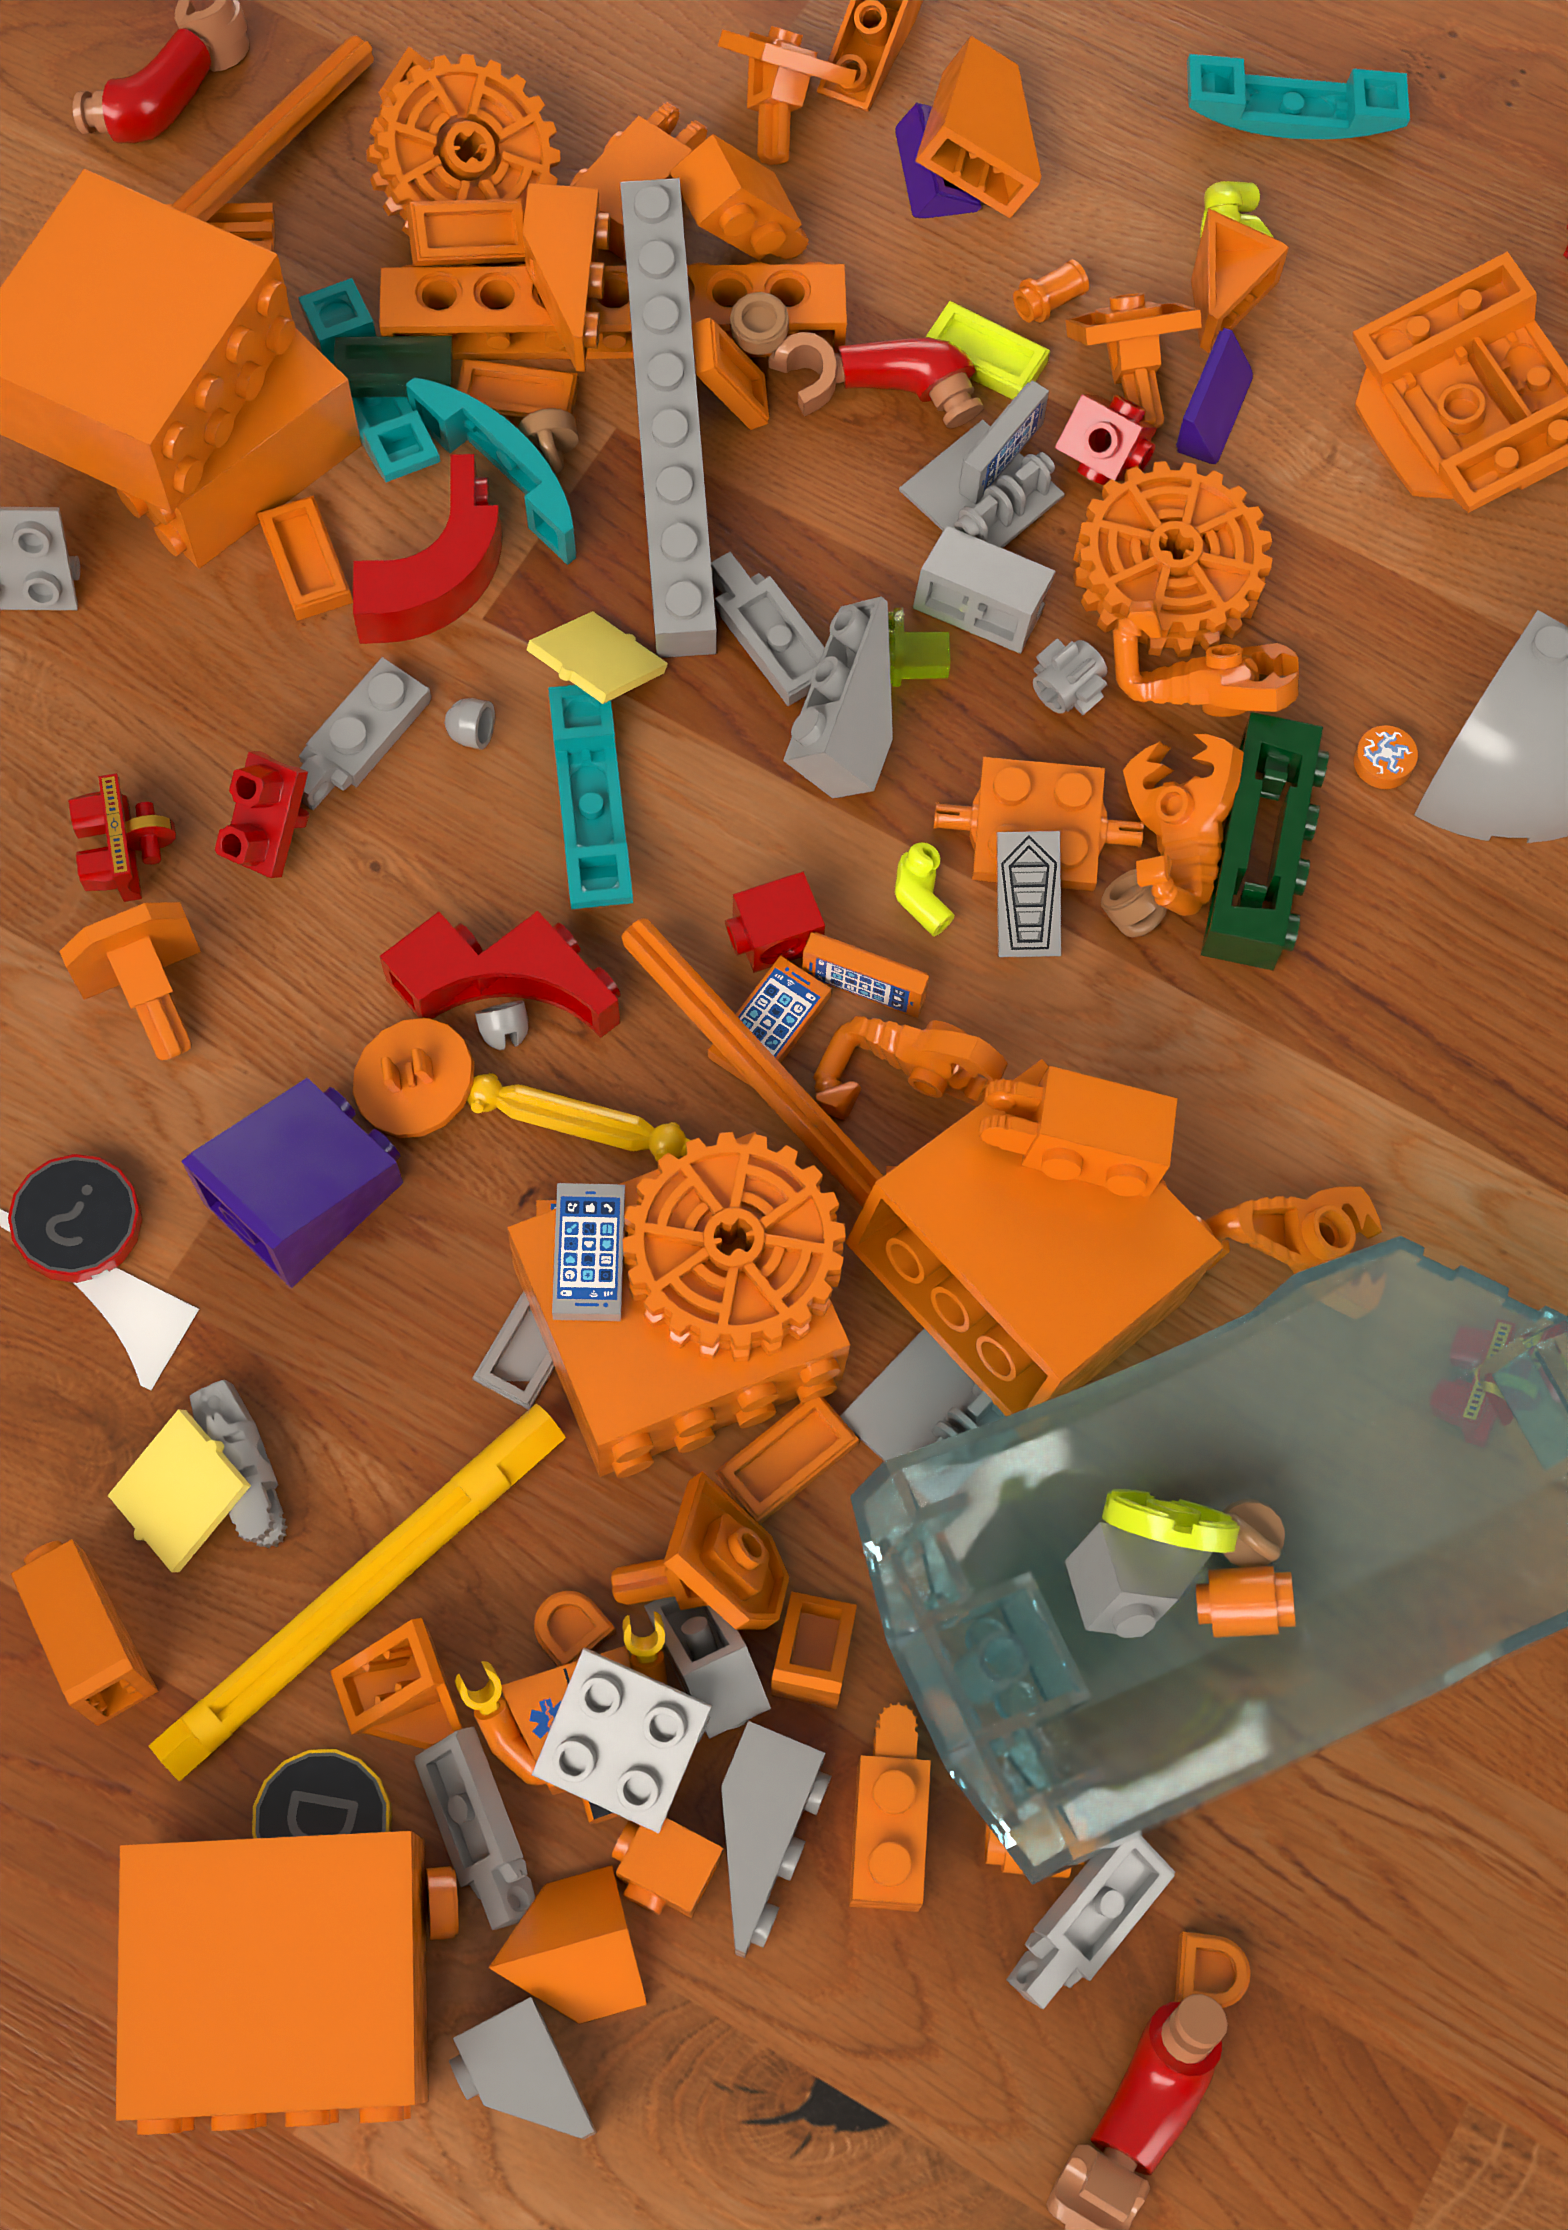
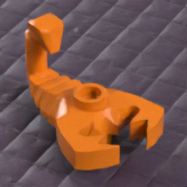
M1154 600L1132 601L1128 616L1122 618L1118 622V627L1113 630L1116 681L1119 687L1134 701H1153L1159 704L1170 702L1176 705L1184 703L1202 705V711L1208 715L1230 717L1243 714L1246 711L1278 712L1292 704L1299 695L1298 656L1296 652L1285 645L1274 643L1244 648L1232 644L1215 645L1206 650V656L1192 658L1188 662H1177L1170 667H1159L1152 672H1139L1137 636L1143 635L1142 630L1152 639H1160L1162 636L1157 605ZM1259 674L1268 676L1263 681H1259Z
M1193 734L1207 745V749L1192 757L1193 760L1202 765L1214 767V772L1209 777L1200 778L1194 776L1183 784L1171 781L1154 788L1160 780L1175 771L1164 764H1160L1171 749L1161 742L1145 748L1132 758L1123 769L1127 790L1134 809L1144 825L1156 834L1158 851L1161 856L1136 861L1137 883L1140 887L1152 885L1151 893L1156 904L1182 916L1196 914L1211 898L1214 890L1213 883L1219 871L1218 861L1222 855V822L1228 816L1233 806L1241 778L1244 752L1227 740L1209 734Z
M855 1016L835 1031L813 1075V1080L816 1082L814 1089L817 1092L816 1101L827 1115L844 1120L849 1116L861 1091L859 1083L849 1081L842 1084L839 1081L856 1046L865 1050H871L878 1058L885 1059L894 1068L903 1070L904 1074L909 1076L908 1083L917 1091L934 1098H941L946 1093L976 1107L984 1102L986 1084H989L990 1081H995V1079L1001 1080L1008 1063L996 1049L980 1037L968 1035L960 1028L943 1021H930L926 1029L921 1030L908 1025L900 1026L897 1022H883L877 1018L870 1020L864 1016Z
M1362 1187L1329 1188L1318 1191L1306 1199L1292 1196L1289 1198L1276 1196L1272 1199L1264 1197L1256 1201L1252 1199L1233 1208H1227L1205 1220L1211 1228L1214 1237L1224 1246L1208 1270L1213 1268L1230 1252L1229 1240L1226 1238H1231L1242 1244L1248 1243L1251 1248L1287 1264L1299 1281L1308 1289L1329 1303L1353 1314L1372 1307L1380 1297L1385 1283L1386 1268L1370 1275L1366 1261H1363L1349 1268L1347 1273L1352 1254L1350 1250L1355 1244L1356 1234L1360 1232L1367 1239H1371L1383 1232L1376 1209Z

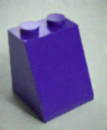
M308 1078L206 1142L181 1161L203 1204L290 1288L295 1286L403 1184L396 1162L401 1155L395 1146L377 1129H373L369 1134L365 1133L352 1120L356 1112L339 1092L329 1087L323 1093Z

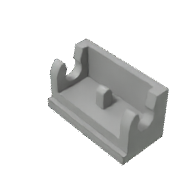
M946 526L921 568L913 609L1021 654L1045 607V603L1042 601L1053 582L1056 571L955 528Z

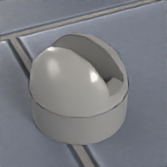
M474 698L457 701L446 713L444 724L448 735L456 743L463 746L484 749L490 742L494 730L495 710L493 704L490 701Z
M524 1001L507 1002L475 1012L479 1032L484 1041L492 1048L498 1050L505 1049V1034L510 1035L515 1047L520 1045L527 1035L528 1016Z

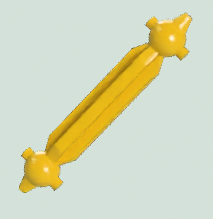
M493 1073L474 1077L473 1086L467 1099L472 1111L478 1114L490 1112L498 1108L510 1118L625 1150L639 1151L650 1149L657 1162L667 1153H670L677 1159L687 1155L686 1142L691 1141L686 1138L680 1126L675 1122L661 1124L654 1128L643 1118L520 1084L502 1087L498 1077Z

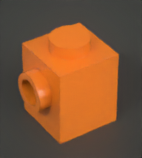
M668 1818L665 1819L659 1833L629 1820L613 1849L611 1857L621 1861L616 1870V1875L620 1881L628 1884L623 1893L625 1898L657 1915H660L664 1905H667L681 1914L692 1918L724 1856V1848Z

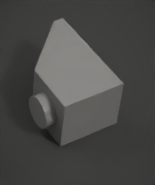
M1099 1522L1065 1560L1085 1630L1117 1634L1122 1638L1143 1637L1155 1627L1156 1622L1181 1597L1213 1552L1155 1541L1124 1531L1109 1523Z
M675 1596L658 1599L644 1605L654 1629L656 1627L653 1611L658 1612L662 1616L665 1629L663 1648L684 1693L712 1705L708 1715L710 1720L705 1730L709 1739L726 1730L738 1728L749 1721V1719L771 1709L746 1644L738 1631L709 1605L680 1610Z
M532 1997L453 2038L460 2054L450 2059L449 2063L467 2100L479 2094L483 2105L584 2140L597 2133L539 2008Z

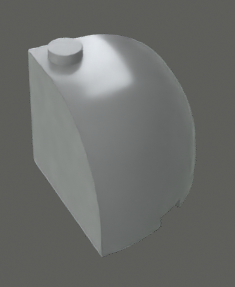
M1537 610L1450 748L1414 814L1416 817L1447 831L1489 841L1491 836L1527 838V843L1568 836V627Z

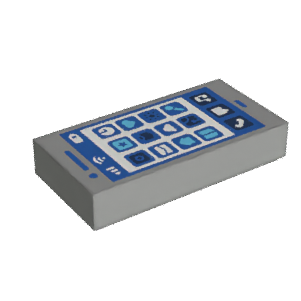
M1033 380L1027 383L969 451L962 463L959 493L977 504L984 495L985 489L993 485L1043 425L1049 390Z
M557 1183L553 1320L621 1321L625 1185Z

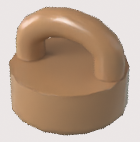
M750 293L740 298L733 306L730 316V329L733 340L741 349L748 353L757 355L772 353L777 350L788 336L789 317L787 308L779 298L769 293Z
M548 408L530 413L518 425V429L537 448L554 473L561 472L564 468L563 454L571 451L579 442L575 417L567 411Z
M1136 869L1130 870L1115 879L1106 888L1101 899V907L1111 921L1125 936L1132 938L1144 936L1156 928L1165 917L1167 911L1166 908L1156 904L1154 901V896L1151 893L1152 885L1144 887L1138 885Z
M1241 1499L1231 1503L1222 1511L1230 1515L1232 1520L1237 1522V1526H1240L1235 1551L1223 1553L1231 1563L1239 1567L1267 1566L1280 1557L1284 1546L1285 1530L1281 1518L1269 1505L1257 1499Z

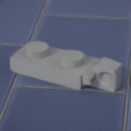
M731 552L711 562L712 583L720 595L715 598L714 604L720 612L722 620L787 706L808 695L811 687V675L820 663L825 649L823 644L771 576L765 579L758 573L750 578Z
M382 657L311 737L299 755L300 762L303 763L300 768L308 771L301 802L314 811L334 786L343 791L351 784L357 787L430 703V689Z
M475 1727L457 1730L415 1756L414 1762L460 1887L471 1886L477 1897L482 1901L492 1930L519 1923L534 1901L535 1894L531 1879L526 1876V1861L522 1859V1851Z
M1120 1822L1034 1927L1033 1930L1035 1932L1030 1934L1025 1943L1029 1951L1024 1953L1006 1980L1026 2000L1041 2009L1047 2006L1063 1985L1071 1988L1082 1977L1090 1981L1173 1879L1175 1871L1134 1827Z

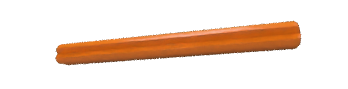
M357 35L350 36L170 207L207 222L373 63L374 57L371 44L368 41H363Z
M640 918L635 921L621 936L624 947L863 1207L875 1182L883 1177V1174L658 929L646 918Z

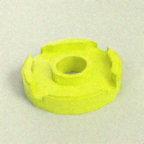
M1112 1489V1492L1107 1494L1101 1519L1112 1526L1148 1539L1180 1547L1220 1553L1235 1551L1240 1526H1237V1522L1232 1520V1517L1228 1514L1187 1500L1179 1499V1501L1172 1500L1170 1502L1154 1499L1155 1496H1151L1150 1492L1140 1490Z

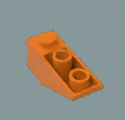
M850 0L827 62L856 70L857 73L853 87L821 79L816 92L825 97L869 112L917 19L923 0Z
M528 183L523 225L526 269L575 370L585 372L587 348L598 349L600 313L591 311L593 298L603 299L605 263L597 262L598 249L608 250L610 213H600L599 188Z

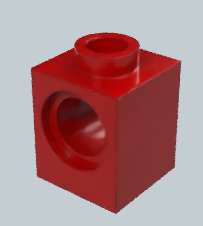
M804 871L733 894V918L725 920L727 934L735 954L738 956L746 953L753 973L771 968L780 955L789 961L803 957V951L811 932L825 935V923Z

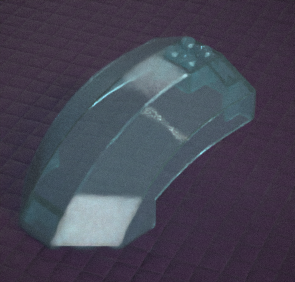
M1398 1236L1300 1271L1288 1278L1250 1313L1127 1369L1017 1413L886 1460L854 1491L850 1498L886 1642L946 1770L1032 1885L1307 1759L1568 1629V1316L1548 1306H1544L1540 1310L1533 1309L1509 1297L1508 1287L1462 1265L1455 1270L1450 1269L1423 1256L1425 1247L1402 1236ZM1112 1489L1150 1492L1151 1496H1155L1154 1499L1170 1502L1182 1499L1213 1508L1220 1512L1238 1500L1257 1499L1272 1508L1281 1518L1285 1530V1540L1281 1555L1267 1566H1274L1275 1572H1292L1296 1627H1279L1278 1635L1214 1638L1212 1624L1199 1625L1196 1584L1209 1583V1569L1240 1568L1231 1563L1223 1553L1213 1552L1181 1597L1156 1622L1155 1627L1143 1637L1122 1638L1112 1633L1086 1631L1065 1560L1099 1522L1107 1523L1101 1518L1107 1494L1112 1492Z

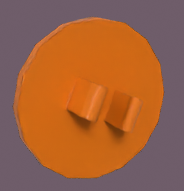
M429 1018L402 1020L382 1030L364 1048L354 1069L353 1095L360 1114L379 1132L397 1138L422 1137L446 1126L463 1109L473 1086L475 1063L467 1042L448 1024Z

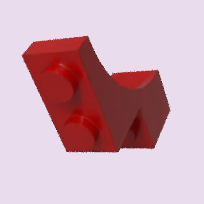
M538 910L484 952L477 939L466 926L459 923L453 927L438 911L379 956L386 981L418 1018L434 1019L452 1008L477 1000L516 997L536 1000L560 1008L588 1025L600 1038L620 1024L618 998L621 996V993L613 979L601 967L591 970L579 957L578 954L581 952L580 946L569 930L559 922L551 926Z

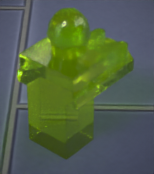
M894 608L893 612H888L890 680L892 687H901L902 679L948 678L950 669L949 632H904L903 608Z

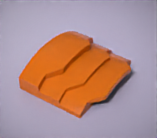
M1508 251L1353 331V340L1366 366L1356 398L1355 409L1379 450L1412 496L1454 499L1468 513L1516 488L1522 490L1568 466V367L1535 321L1537 293Z

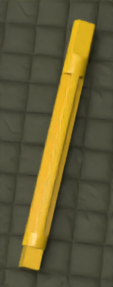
M537 1403L456 1473L448 1483L233 1673L148 1745L160 1762L179 1782L232 1736L234 1731L559 1445L566 1437L552 1417Z

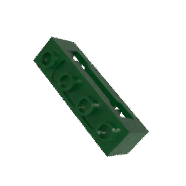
M1254 712L1250 713L1240 741L1239 749L1244 752L1241 778L1233 806L1225 821L1223 841L1221 843L1222 855L1218 861V875L1214 880V890L1210 901L1201 956L1273 971L1282 950L1293 951L1300 925V915L1290 913L1293 894L1303 895L1310 868V860L1300 858L1303 840L1312 841L1320 810L1319 805L1310 804L1312 787H1322L1329 760V752L1319 750L1323 726ZM1256 771L1263 773L1262 780L1255 779ZM1286 781L1292 784L1288 789L1278 815L1266 886L1245 881L1237 906H1231L1233 895H1237L1247 870L1260 797L1279 801ZM1264 901L1270 902L1269 909H1262Z

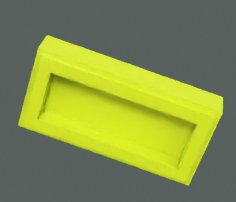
M952 301L948 302L926 335V337L949 341L965 351L976 369L970 379L1012 400L1027 383H1030L1032 380L1036 382L1047 365L1050 355L1049 349Z

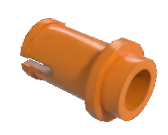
M1071 259L1063 266L1036 280L1026 278L1021 281L1019 289L1013 293L1015 308L1020 317L1028 323L1032 321L1044 322L1049 319L1052 310L1089 291L1088 277L1083 267L1076 260Z

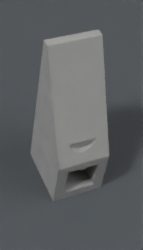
M882 596L842 606L830 624V636L820 663L811 675V687L801 714L792 726V738L783 759L784 762L831 798L874 791L893 740L888 601Z
M748 1721L721 1786L735 1954L743 1958L746 1957L751 1943L763 1948L779 1911V1907L768 1903V1899L778 1876L789 1881L791 1880L806 1841L795 1837L794 1834L804 1810L817 1815L832 1777L820 1771L825 1757L824 1752Z

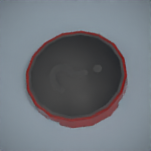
M79 1154L48 1160L30 1172L13 1194L8 1214L12 1242L30 1268L51 1280L73 1283L91 1280L93 1275L100 1274L106 1269L110 1272L122 1264L138 1241L143 1219L137 1193L121 1169L100 1157Z

